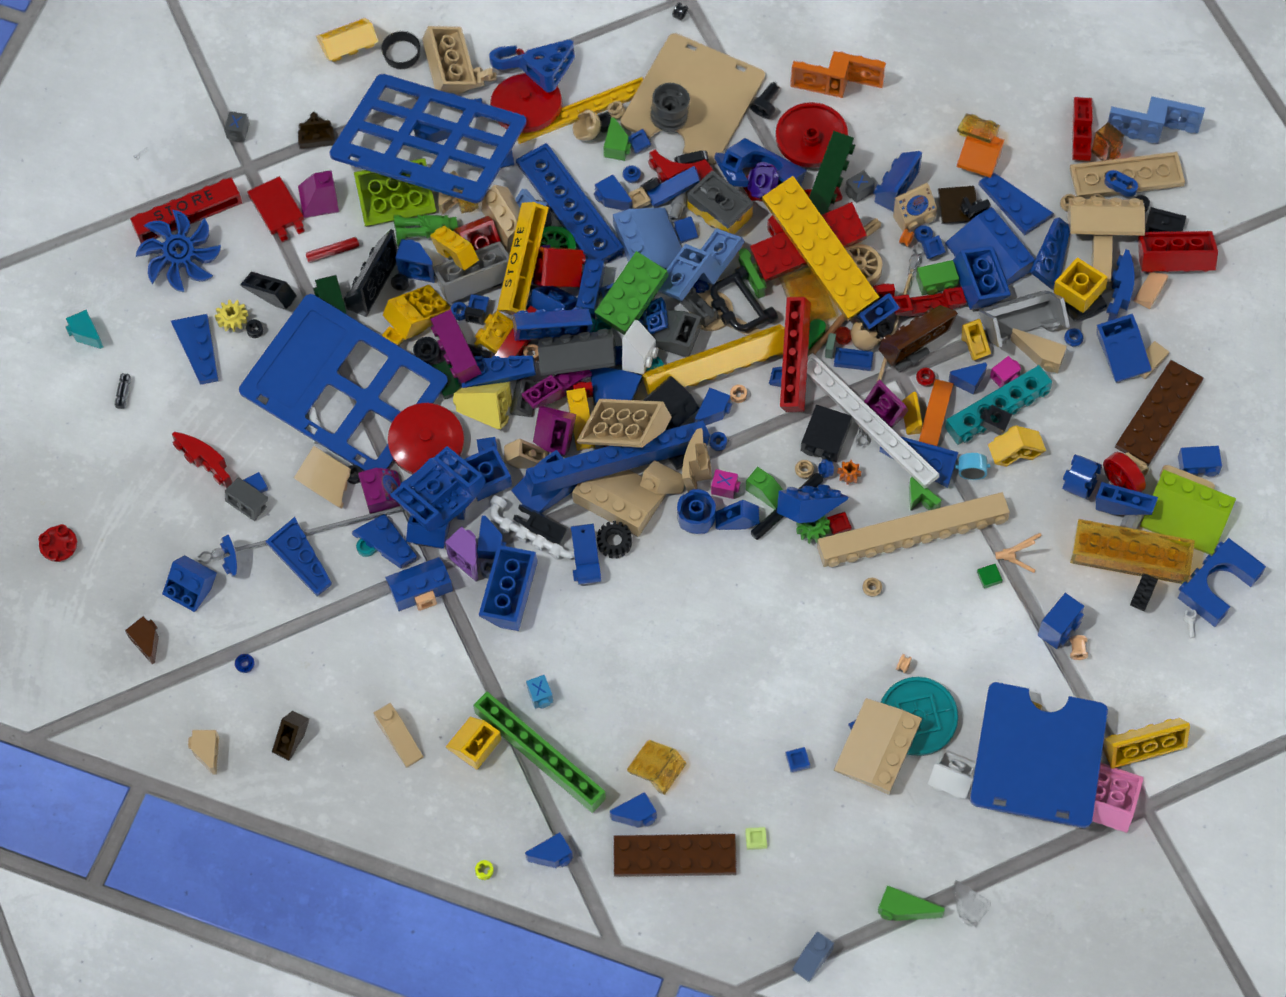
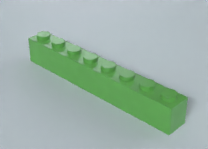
M486 691L473 705L474 712L478 717L499 730L505 740L591 813L606 800L605 791L489 692Z

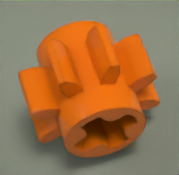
M852 460L846 463L842 462V468H838L837 471L838 474H841L839 480L845 481L847 485L851 482L857 483V477H861L862 472L858 470L859 464L853 463Z

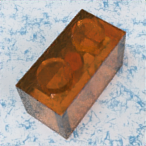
M1107 122L1096 132L1091 152L1101 161L1118 159L1121 155L1120 151L1123 146L1124 134L1110 122Z

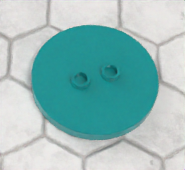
M910 677L900 680L886 691L880 702L922 718L907 755L926 756L938 752L950 742L958 724L956 702L951 693L935 680L925 677Z

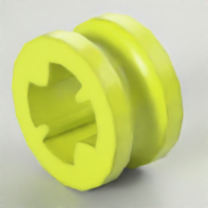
M487 860L479 861L475 866L476 876L481 880L491 878L493 875L492 864ZM481 866L490 868V870H487L488 874L479 873Z

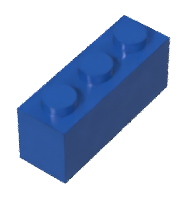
M586 258L576 307L589 309L591 318L595 319V310L598 307L601 293L600 288L602 287L605 273L604 261Z

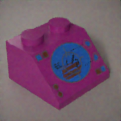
M373 468L358 473L369 514L401 506L390 496L401 485L397 471Z

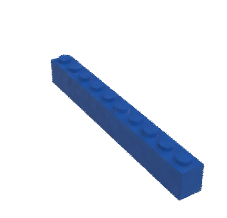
M701 420L665 430L644 447L607 446L527 468L524 482L532 497L647 465L654 460L661 461L685 454L688 444L697 429H703V442L708 445L710 434L704 421Z

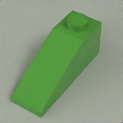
M887 885L877 913L883 919L889 921L892 919L895 921L942 918L945 908Z

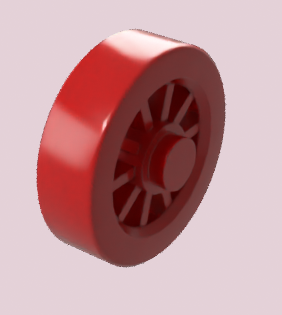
M1114 452L1103 461L1104 472L1112 485L1137 492L1145 490V478L1139 467L1130 457L1121 452Z

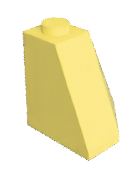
M510 382L459 389L453 396L456 412L495 429L503 428L508 424L509 416L506 415V412L512 404Z

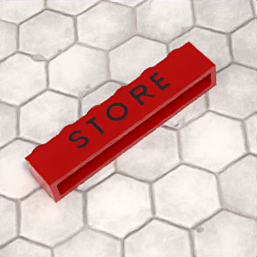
M232 177L222 179L213 185L205 186L198 191L188 193L181 198L170 200L161 206H155L146 212L138 213L131 217L130 220L142 244L148 239L160 237L144 227L145 224L151 221L166 222L169 224L171 232L177 230L173 210L182 212L186 215L190 224L242 204V200Z

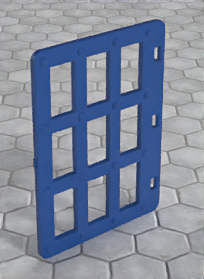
M379 74L329 153L330 158L335 161L465 201L479 203L483 200L524 129L526 117L456 94L447 93L387 74ZM385 88L419 97L412 109L379 100ZM430 101L464 111L457 123L424 113ZM372 109L406 119L399 131L365 121ZM475 115L509 124V127L502 137L469 127ZM417 123L451 133L444 145L410 135ZM358 131L392 141L385 154L351 144ZM462 137L496 146V149L491 158L488 159L458 150L456 147ZM404 145L438 155L431 167L397 158ZM350 157L358 158L359 161L351 160ZM449 159L484 169L477 182L443 172ZM402 172L410 174V178L401 175ZM454 188L462 190V194L453 191Z

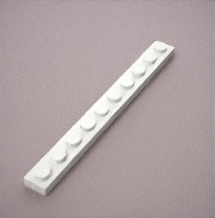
M813 353L808 356L807 376L846 414L851 415L852 419L924 489L939 478V473Z

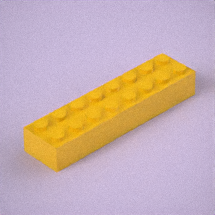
M791 176L762 197L766 207L847 321L878 301V294L794 176Z

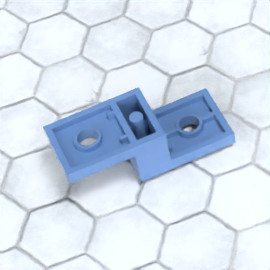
M1151 96L1147 114L1111 106L1108 122L1130 139L1159 143L1163 126L1170 129L1184 130L1189 133H1198L1205 108Z
M716 228L701 249L685 244L666 269L669 276L658 292L682 301L698 279L714 285L745 241L740 236Z

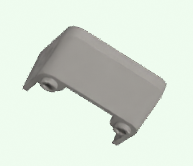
M1050 291L1035 292L978 310L990 342L998 347H1002V344L1006 343V340L1009 339L1008 336L1012 334L1013 328L1027 331L1041 326L1047 328V330L1057 329L1058 325L1066 328L1070 327L1064 298Z

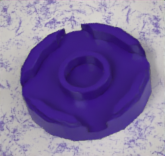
M766 162L756 164V167L751 169L748 176V190L751 191L753 197L762 199L765 194L776 188L778 184L777 169L772 164Z

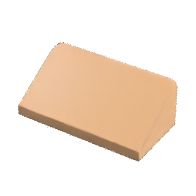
M1150 272L1133 301L1150 309L1167 282L1168 275Z

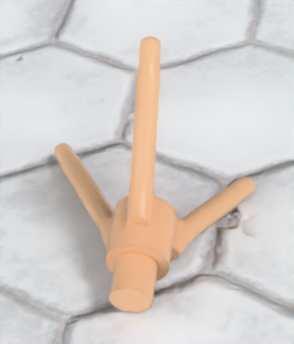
M1041 533L1026 539L1014 547L995 552L996 559L1009 560V562L1015 563L1034 573L1035 569L1016 559V552L1034 545V540L1039 538Z

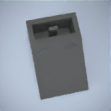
M667 310V328L651 334L656 340V348L688 357L692 352L701 329V316L686 311Z

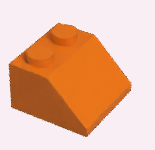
M970 129L956 167L991 178L1000 159L1005 140Z

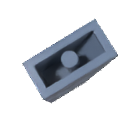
M817 931L804 948L792 970L810 982L833 951L834 943Z

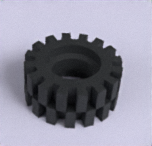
M610 521L606 522L607 526L603 524L601 530H598L597 545L599 551L603 552L604 556L608 554L609 558L616 556L617 559L620 554L622 557L625 556V552L628 553L632 546L630 529L628 530L626 524L623 526L622 522H619V524H616V521H613V524H610ZM612 534H617L622 538V541L618 545H610L607 542V538Z
M1143 573L1130 606L1145 611L1158 579Z

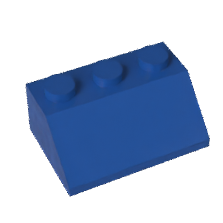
M921 151L901 153L899 158L894 159L891 165L892 169L884 174L882 184L877 185L874 190V203L894 212L895 198L908 191L920 172Z
M993 246L961 250L953 259L959 282L970 310L984 308L1010 297L1011 293Z
M440 557L385 577L398 611L415 606V597L430 591L434 592L435 598L453 591L452 582Z

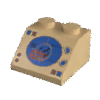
M925 183L895 198L893 218L902 231L905 229L914 231L920 225L928 224L936 218L937 207L929 184Z

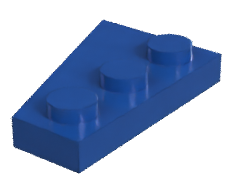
M385 514L352 531L354 537H359L365 541L367 546L375 548L382 553L384 558L399 568L408 565L417 558V555Z

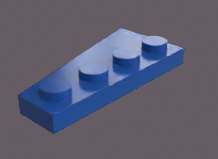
M994 172L991 178L986 176L979 181L978 185L1024 235L1053 217V212Z
M1060 217L1053 220L1030 270L1032 275L1051 290H1054L1055 281L1062 273L1070 234L1069 225Z
M203 314L171 320V324L200 385L218 382L208 315Z
M474 356L482 374L462 383V388L503 383L535 376V359L533 356H509L508 358H500V356H492V358Z
M901 437L939 473V478L935 482L948 488L958 452ZM880 446L879 452H881V453L885 454L886 456L892 458V457Z
M295 517L265 541L272 551L317 597L332 585Z

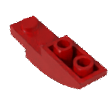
M179 432L172 433L173 445L178 451L182 450L185 453L184 457L190 464L194 463L197 468L202 465L207 472L211 471L214 474L213 478L219 485L223 484L228 488L232 484L229 474L224 470L227 467L225 459L215 449L195 437Z

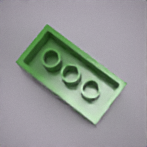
M636 251L595 310L596 317L625 335L634 320L641 318L669 276L668 271Z

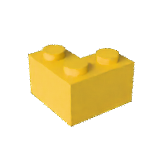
M1020 426L1010 427L1006 433L995 437L994 441L988 444L994 463L1005 467L1019 458L1033 460L1046 451L1039 431Z

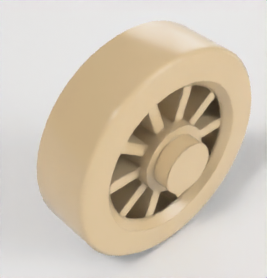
M853 244L846 247V251L870 285L874 286L882 273V259L879 253L872 247L864 244Z

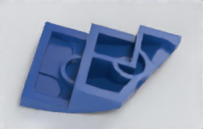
M607 367L590 369L592 372L593 405L596 406L599 399L633 400L641 383L642 376Z

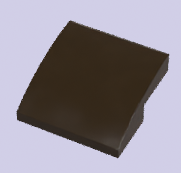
M974 186L938 188L942 224L970 222L973 219H969L967 215L963 214L960 205H962L961 202L965 197L968 198L971 206L972 203L977 201Z

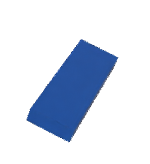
M715 153L714 159L728 183L735 187H747L749 181L743 171L735 173L722 166L725 153Z
M693 166L647 191L652 206L656 208L694 188L701 181L697 168Z

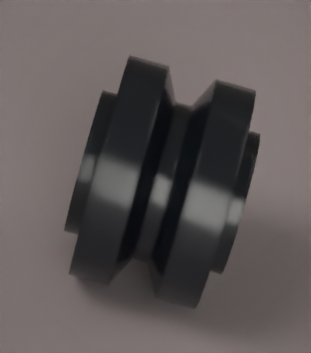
M422 337L414 344L413 353L417 358L431 366L440 361L442 352L434 338ZM426 350H431L428 354H424Z

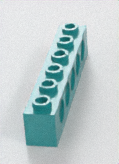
M1038 365L946 419L945 429L957 445L962 442L966 443L977 433L981 434L987 430L980 426L982 420L980 419V414L984 408L987 409L991 405H1002L1003 408L1000 409L1014 415L1021 407L1031 405L1036 398L1046 396L1051 391L1052 380L1041 366ZM991 415V420L997 423V417ZM965 423H971L972 426H967Z

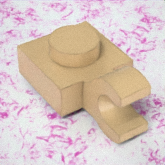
M481 67L473 69L477 84L474 88L484 86V81L497 80V73H493L492 68L484 71Z

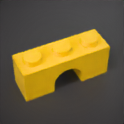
M446 226L436 229L430 235L437 252L445 258L451 256L455 265L464 271L479 261L472 244Z

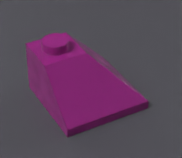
M332 170L313 173L298 185L304 218L339 212Z

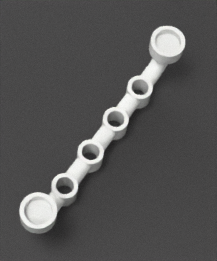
M493 496L490 501L492 505L491 517L500 524L498 528L507 534L510 530L516 533L515 537L518 540L525 542L526 539L533 541L532 546L540 551L543 547L549 549L548 554L555 559H558L560 556L568 559L575 558L574 550L568 551L559 544L552 543L545 537L536 535L529 529L515 524L510 519L501 517L498 514V510H503L507 502L499 496Z

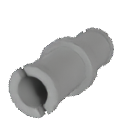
M689 191L680 194L672 201V209L668 217L670 222L675 223V221L680 220L682 211L686 208L685 202Z

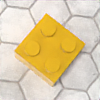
M1077 257L1055 281L1053 293L1064 298L1065 302L1084 313L1106 289L1108 276Z

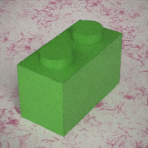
M953 260L917 268L916 279L922 296L958 287L959 277Z

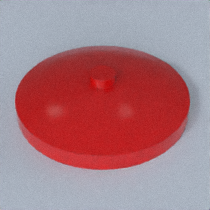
M522 73L502 81L493 91L490 105L525 116L526 125L521 133H530L544 129L556 120L562 108V97L558 86L554 91L546 92L528 75ZM496 121L500 126L508 129L509 124Z
M808 102L791 107L780 117L776 126L775 138L779 151L787 160L799 166L815 168L821 166L833 130L848 135V129L845 120L836 110L821 103Z
M419 403L409 406L395 417L389 428L388 447L395 463L409 474L413 475L429 458H434L447 446L459 456L462 454L464 446L462 426L451 411L438 404Z

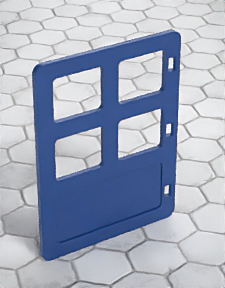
M308 294L303 298L239 386V393L242 397L341 458L366 471L373 468L388 469L393 462L388 444L380 456L374 460L349 445L347 441L369 411L375 412L391 423L400 413V411L379 399V396L399 368L405 367L430 382V385L416 404L434 403L447 385L448 380L444 373L317 296ZM359 341L366 343L388 357L366 389H362L337 373ZM328 385L356 401L355 406L334 434L329 433L305 418L308 411ZM260 395L268 399L266 405L257 400ZM309 425L317 429L315 435L306 430ZM357 455L366 459L364 465L355 460Z

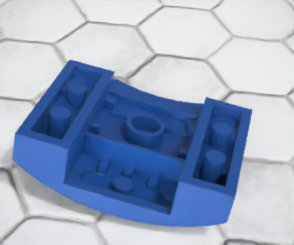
M447 446L434 458H429L412 476L401 482V485L390 496L412 515L427 531H432L450 522L464 511L480 493L486 481L481 473Z

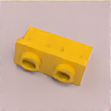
M498 310L493 314H488L484 320L485 326L483 329L480 328L475 335L477 339L474 342L476 346L482 344L494 354L497 353L513 328V321Z

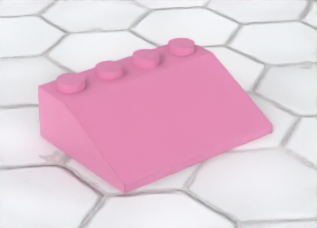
M1100 763L1092 821L1127 833L1134 816L1144 777L1118 768L1111 769L1109 765Z

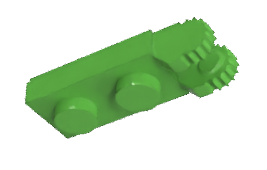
M742 248L738 252L740 266H744L749 275L748 281L757 298L765 297L766 283L763 278L760 279L756 264H752L749 250Z

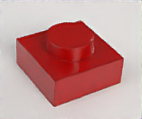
M579 382L573 385V390L585 388L587 398L593 397L591 382Z

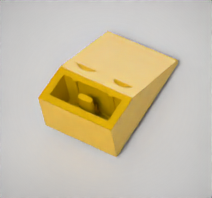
M429 284L389 299L382 316L407 340L425 331L433 325L431 318L451 309V307Z

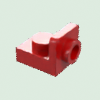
M884 283L873 286L879 299L888 293L892 297L895 296L894 284Z

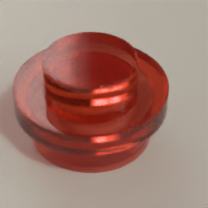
M840 327L835 331L834 334H836V342L838 344L846 345L852 341L849 328Z

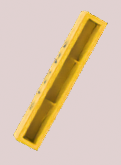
M535 202L521 203L497 307L498 311L514 315L518 311H525L549 207Z

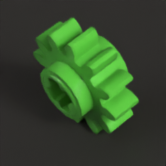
M826 515L815 522H796L797 534H801V540L808 538L809 544L812 542V539H815L817 543L819 538L826 537V534L830 533V520H826Z

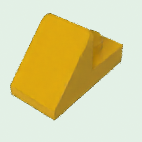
M981 319L963 324L961 339L967 343L971 359L977 360L990 355L991 351Z

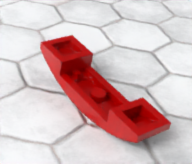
M962 287L944 289L943 293L911 298L909 294L893 296V299L900 307L894 314L899 316H923L931 307L936 308L939 305L952 310L966 305Z

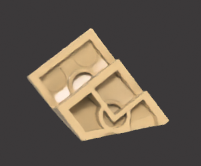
M702 428L697 429L693 434L683 460L682 480L688 492L697 489V481L712 479L711 461L707 445L703 442Z
M313 446L294 479L342 509L344 504L342 502L343 492L347 490V480L351 469Z

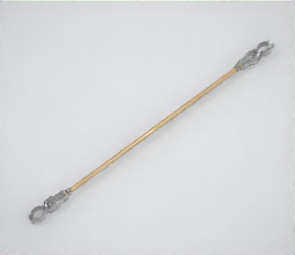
M918 243L912 248L913 254L909 260L908 278L903 295H907L911 278L916 272V268L920 263V256L923 254L922 251L916 255L913 251L918 246ZM896 315L891 335L896 331L900 318L899 315ZM885 357L877 381L882 379L887 362ZM859 427L860 434L856 436V443L858 446L859 442L857 441V438L860 437L861 434L865 435L866 442L862 443L863 448V446L867 443L868 434L861 427Z

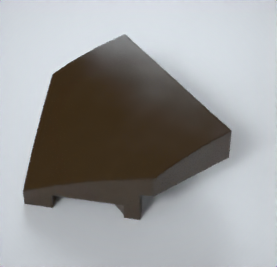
M313 111L308 120L298 124L299 149L334 145V128L331 126L330 120L320 118Z

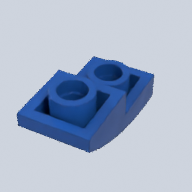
M660 297L651 301L646 309L648 315L646 316V322L650 334L663 330L668 325L665 300Z
M228 534L221 538L222 543H220L223 552L229 554L228 557L223 559L224 564L222 566L227 575L231 574L234 577L237 573V560L233 543Z

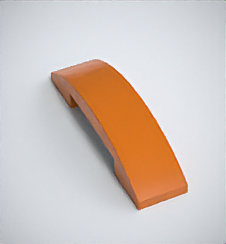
M935 379L919 438L920 442L938 446L954 383Z

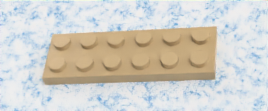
M1178 152L1073 164L1069 168L1076 197L1090 198L1095 194L1102 196L1120 194L1105 185L1106 173L1111 170L1119 171L1136 180L1138 183L1137 192L1185 185Z

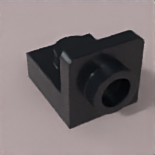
M967 197L963 198L962 205H960L963 214L967 215L969 219L976 217L991 207L988 199L984 201L979 199L972 203L971 206Z

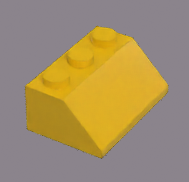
M366 18L316 36L325 57L329 61L332 60V62L342 59V56L345 54H356L361 48H372L375 46L374 43L379 42L372 22Z

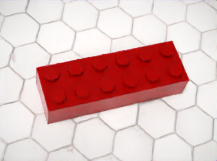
M853 202L822 215L844 248L867 238ZM784 231L750 246V251L765 283L807 265Z

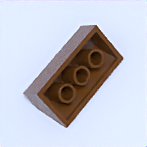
M941 305L936 308L931 307L922 317L917 316L911 320L910 324L906 327L903 325L893 335H886L881 340L878 350L890 365L894 366L910 354L948 332L958 313Z

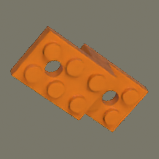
M833 51L829 68L793 61L791 87L843 98L847 81L882 88L886 62Z

